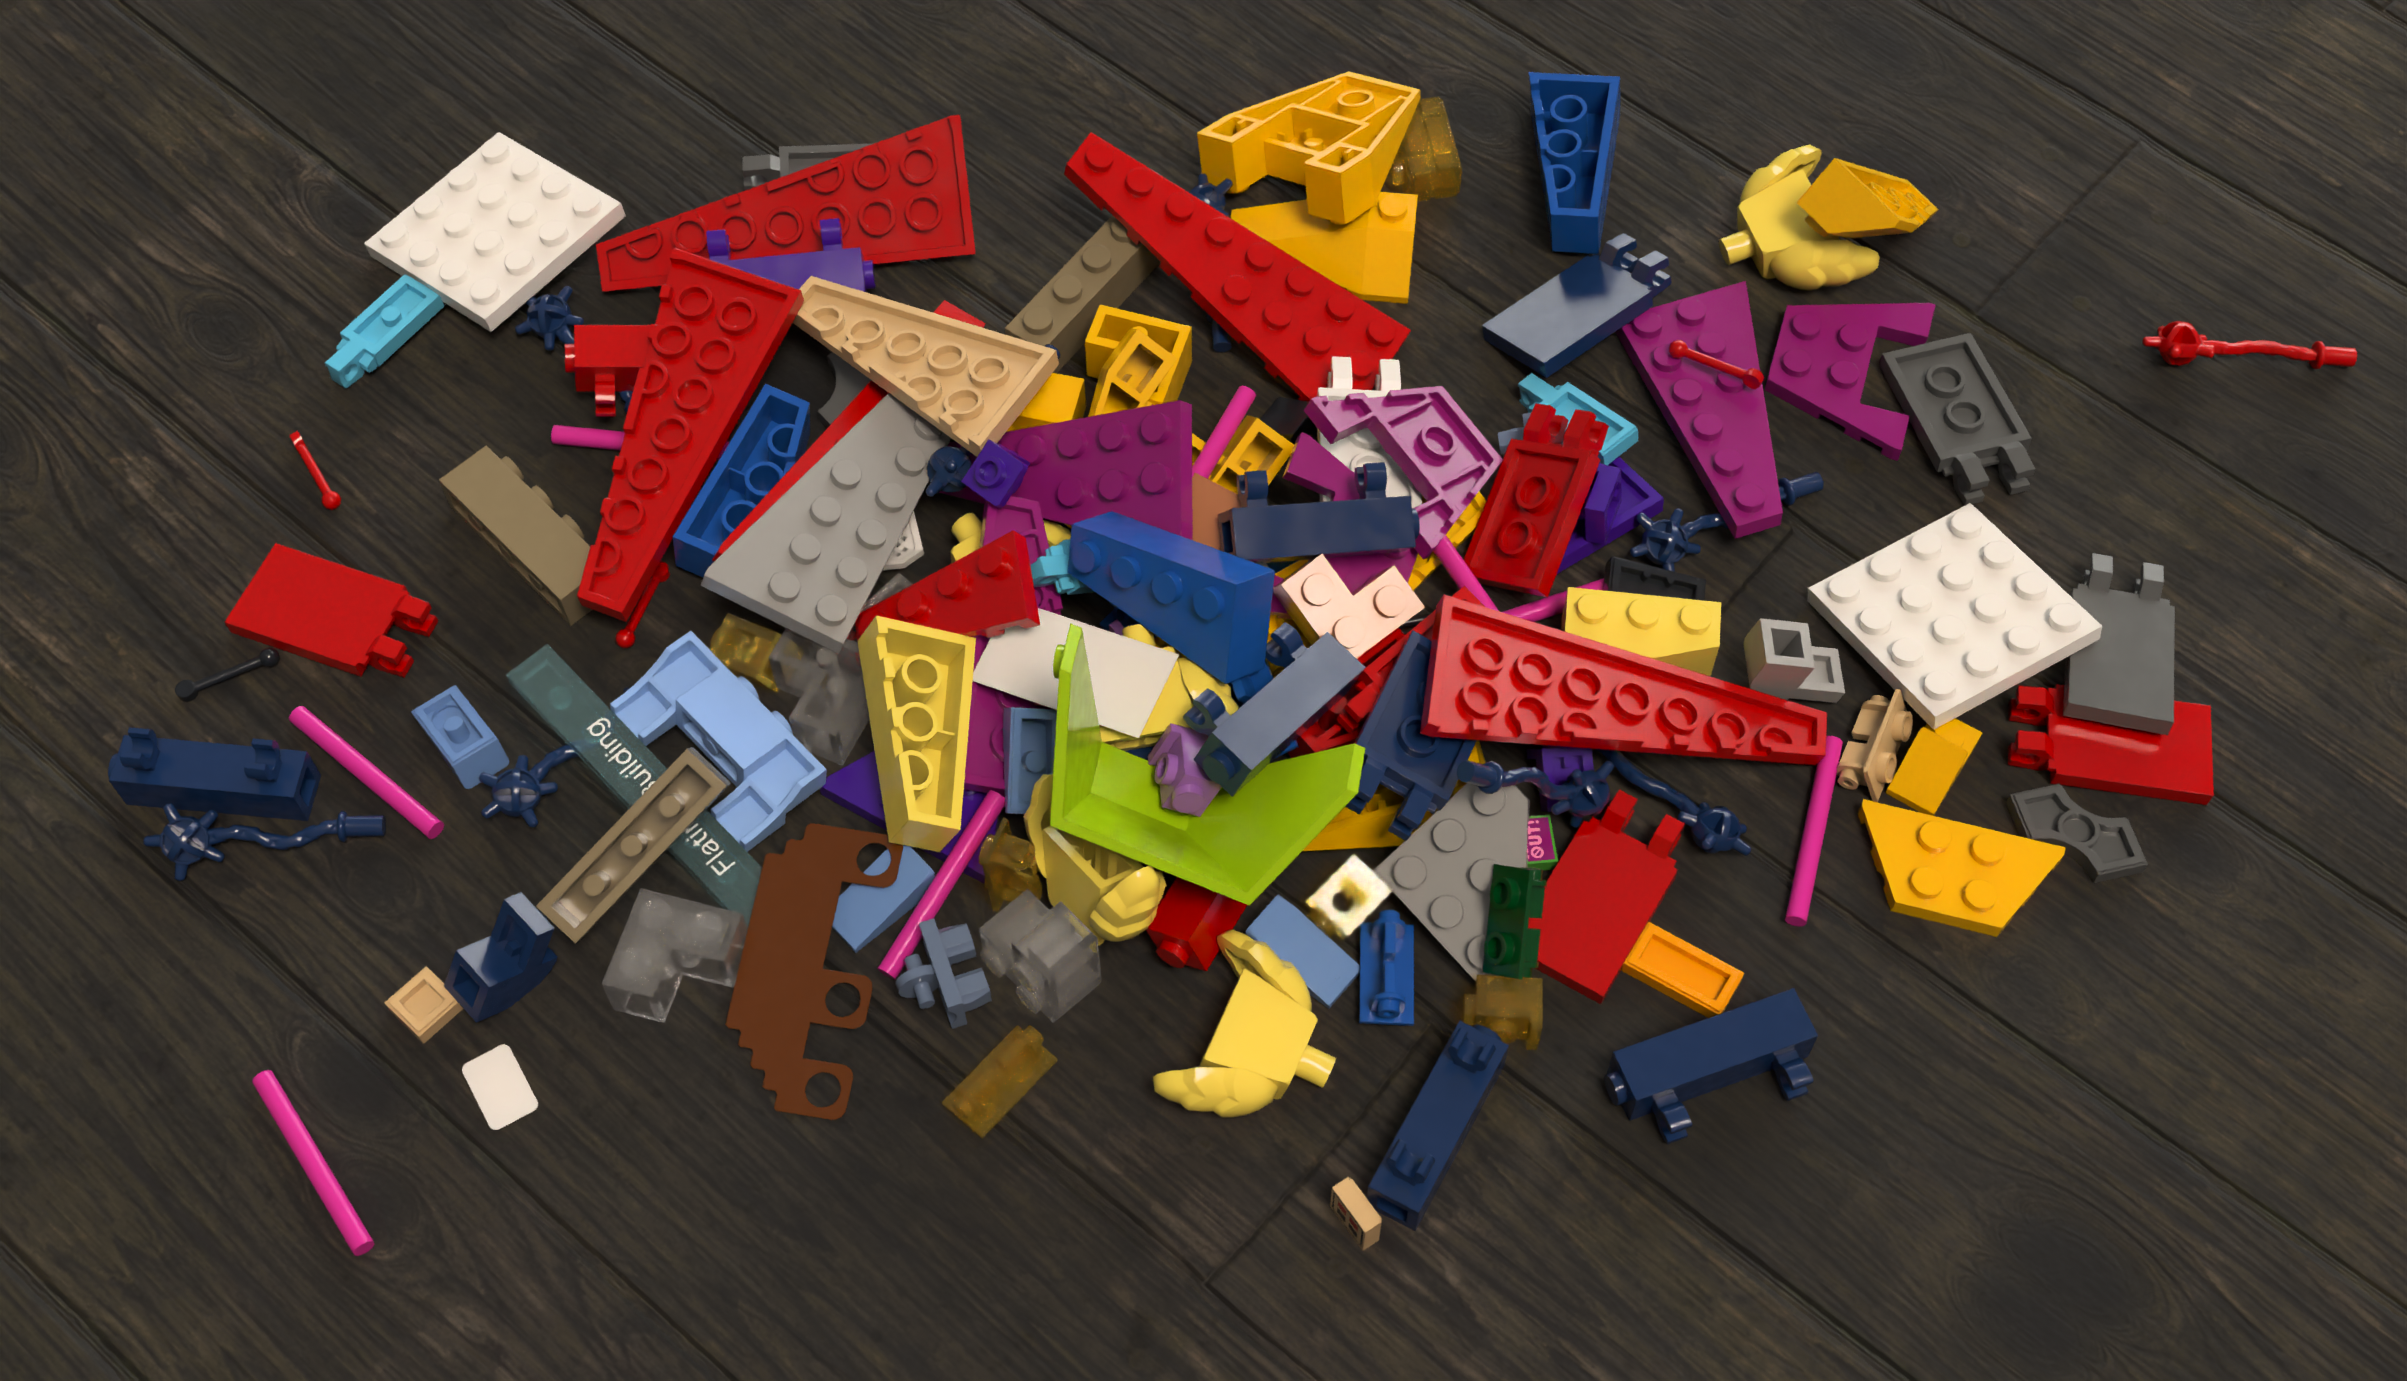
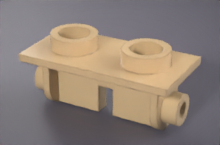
M1895 689L1891 701L1884 696L1873 695L1870 700L1863 702L1852 730L1853 739L1868 742L1864 744L1848 741L1837 766L1838 783L1842 787L1854 790L1858 788V785L1868 786L1872 801L1878 802L1885 783L1889 784L1892 782L1896 772V755L1901 742L1908 741L1912 731V713L1907 711L1900 689Z

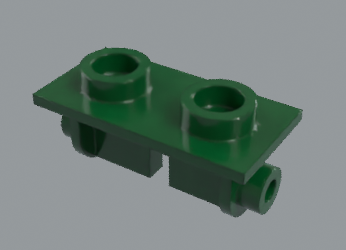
M1494 864L1482 972L1523 980V978H1532L1533 968H1538L1539 962H1537L1541 929L1528 928L1529 918H1542L1544 892L1547 886V881L1542 880L1543 869L1518 868Z

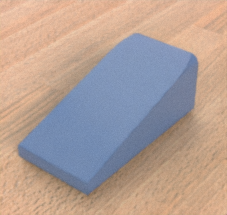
M456 685L411 711L416 721L465 789H471L481 783L479 781L481 773L485 772L494 775L509 765V759L498 738Z
M1004 708L1005 813L1025 814L1031 803L1034 784L1043 774L1053 775L1057 710Z
M903 845L896 881L886 888L852 883L839 896L832 929L857 953L919 903L935 877L934 871L910 846ZM885 850L863 873L876 876L885 872L891 863L889 850Z
M1279 894L1246 930V935L1254 940L1265 942L1281 960L1291 962L1306 982L1310 995L1328 1009L1360 974V965L1300 910Z

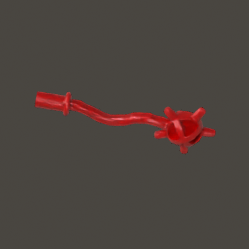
M2174 321L2166 326H2160L2157 330V336H2147L2142 340L2144 346L2157 348L2166 363L2180 366L2189 364L2197 356L2212 358L2214 355L2240 356L2249 353L2279 355L2288 359L2309 361L2311 367L2315 370L2320 369L2322 365L2353 367L2357 360L2355 348L2325 346L2321 341L2314 342L2311 349L2267 340H2244L2236 343L2218 340L2207 341V337L2203 334H2198L2191 323Z

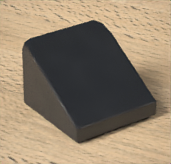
M1278 397L1260 418L1261 421L1292 444H1295L1301 432L1309 435L1316 427L1304 412L1309 401Z

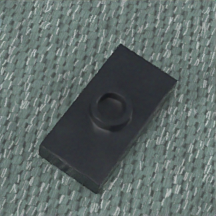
M1611 556L1606 563L1603 591L1702 601L1705 599V579Z

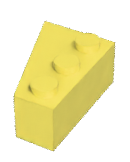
M1568 587L1561 619V631L1711 676L1720 647L1721 602Z

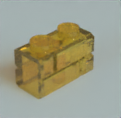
M1440 96L1419 100L1390 168L1394 186L1402 185L1404 194L1418 195L1417 201L1429 200L1432 196L1435 199L1453 197L1460 193L1462 166L1443 99Z

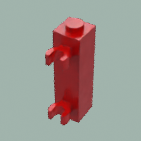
M574 325V344H565V373H575L576 391H595L596 416H616L615 391H633L639 368L644 366L650 344L648 334L651 325Z
M1177 877L1164 898H1161L1156 916L1146 931L1157 947L1156 953L1169 965L1176 968H1183L1187 965L1207 971L1220 950L1217 936L1228 929L1232 930L1247 905Z

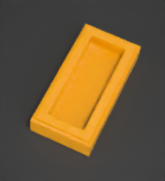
M1649 921L1623 963L1621 970L1707 1018L1722 1014L1725 1011L1744 976V972Z

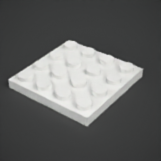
M498 132L426 193L417 198L415 202L392 221L383 226L381 230L364 244L371 257L401 276L407 274L437 293L441 297L442 302L492 332L626 215L619 201Z
M1971 503L1808 588L1807 601L1894 690H1901L1903 699L1933 730L2098 641L2102 630V625Z

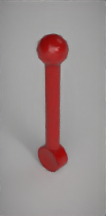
M1675 340L1669 346V353L1672 357L1678 359L1686 357L1742 379L1743 383L1751 389H1758L1764 381V375L1761 371L1755 368H1750L1746 371L1688 348L1687 344L1682 340Z
M296 431L290 434V439L323 495L321 498L322 505L329 510L337 509L341 504V496L330 489L299 432Z
M659 562L625 629L619 630L616 634V643L621 648L632 647L635 643L634 632L659 583L669 578L670 572L665 562Z

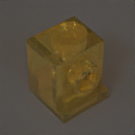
M727 613L721 627L713 634L710 643V650L734 675L743 676L747 680L776 693L798 650L795 644L778 632Z
M1354 853L1304 902L1311 910L1306 917L1329 938L1335 934L1340 940H1343L1372 913L1392 890ZM1335 894H1343L1348 898L1349 909L1347 912H1338L1333 907L1332 898Z
M1477 975L1473 994H1464L1462 1022L1470 1026H1485L1496 1032L1502 1042L1506 1044L1515 1042L1517 1039H1526V1050H1537L1543 1022V978L1523 977V980L1504 976Z

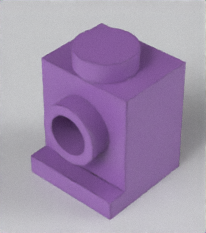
M1170 723L1149 753L1148 764L1156 766L1155 781L1160 785L1161 807L1200 817L1222 788L1220 784L1213 782L1206 775L1204 769L1193 760L1208 739L1206 734Z

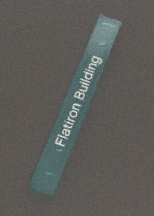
M548 644L506 674L509 683L628 808L667 770L657 757ZM705 810L668 851L747 933L762 867Z

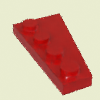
M1012 530L864 610L855 622L857 641L876 615L969 637L982 635L990 638L1003 635L1006 628L1018 625L1024 629L1040 626L1026 538Z

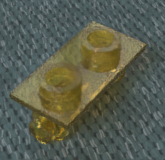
M1003 818L996 834H989L986 837L979 855V864L983 866L985 874V888L989 891L992 908L995 912L999 911L1003 900L1021 906H1031L1037 903L1042 896V885L1039 875H1036L1038 869L1034 847L1027 840L1012 836L1009 820Z
M1017 1025L952 1091L942 1104L983 1138L1058 1060L1041 1045L1044 1038L1035 1028L1028 1025L1023 1030Z

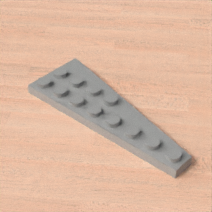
M888 393L708 567L701 586L839 654L930 481L927 464L931 455L939 448L948 446L952 438Z

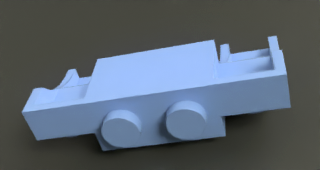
M689 631L666 647L646 674L630 689L610 703L611 714L643 748L677 725L737 787L726 798L711 808V819L744 853H747L783 826L786 813L826 784L827 769L793 735L792 728L785 717L778 711L770 712L759 701L758 693L753 685L743 676L737 678L692 631Z

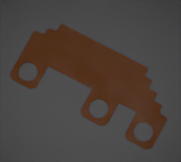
M810 823L806 826L803 839H790L786 842L784 853H768L765 855L725 1025L728 1028L740 1030L741 1034L738 1043L740 1047L752 1049L753 1055L750 1064L753 1069L764 1070L765 1077L762 1087L776 1092L777 1097L774 1105L776 1111L829 1120L839 1119L846 1112L853 1082L851 1069L843 1064L803 1058L810 1023L857 1029L866 1021L873 990L871 980L865 975L823 969L842 882L886 888L891 886L897 879L903 845L889 842L887 834ZM871 843L884 845L891 854V863L888 869L876 876L864 874L857 865L858 853L864 846ZM839 983H849L855 986L860 993L859 1007L854 1013L845 1017L833 1015L826 1006L828 991ZM823 1072L830 1073L840 1082V1095L830 1106H814L806 1097V1085L814 1075Z

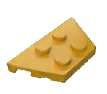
M1863 799L1858 812L1860 823L1866 824L1873 844L1871 855L1877 871L1884 878L1885 885L1883 890L1891 911L1995 937L2012 920L2019 908L2029 900L2046 876L2056 868L2065 853V847L1865 799Z

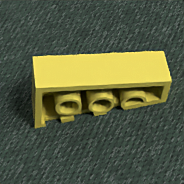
M876 615L857 642L888 839L891 843L940 852L961 829L976 638Z

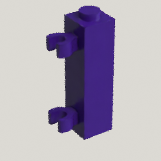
M839 218L820 220L823 251L731 260L730 241L725 229L706 231L709 259L796 289H800L810 276L868 293L867 289H876L873 260L864 261L861 247L843 249L842 228Z

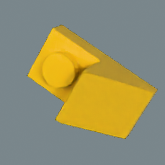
M1956 718L1934 730L1927 723L1925 727L1919 730L1885 794L1920 813L1934 816L1979 742L1982 732Z

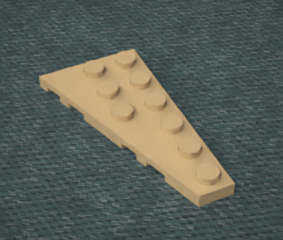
M810 276L799 289L802 291L804 303L793 321L796 326L975 456L979 455L988 439L998 443L1059 365L1055 349L814 276Z

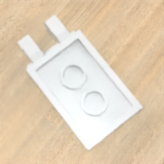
M1332 356L1331 372L1328 373V388L1318 387L1317 396H1327L1329 401L1344 400L1351 393L1364 392L1370 398L1386 396L1389 390H1400L1399 360L1380 359L1379 374H1376L1375 390L1352 389L1351 357ZM1317 428V442L1354 473L1356 467H1363L1365 463L1384 462L1387 472L1386 497L1411 496L1412 508L1422 504V494L1415 489L1410 479L1393 458L1385 452L1380 442L1368 428H1364L1333 444H1330ZM1320 494V502L1330 501L1329 497Z

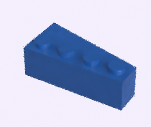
M1529 72L1531 116L1552 251L1599 254L1620 121V77Z
M768 384L764 385L673 535L676 566L704 577L708 567L714 562L712 559L720 545L806 452L810 437L809 402Z
M1113 511L1072 524L1068 564L1069 574L1224 684L1264 669L1275 570Z

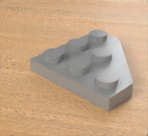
M1466 783L1449 799L1441 811L1437 810L1407 841H1404L1377 866L1374 871L1484 990L1499 977V975L1482 972L1494 864L1518 868L1528 866L1527 841L1530 800L1516 785L1501 787L1493 794H1485L1478 786Z

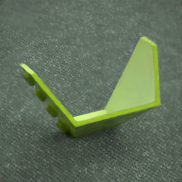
M1070 623L1065 645H1057L1053 674L1055 678L1059 679L1050 817L1051 827L1250 906L1358 794L1365 747L1353 743L1269 763L1233 797L1222 787L1200 817L1161 807L1160 785L1155 781L1156 766L1149 765L1148 760L1102 742L1082 628Z

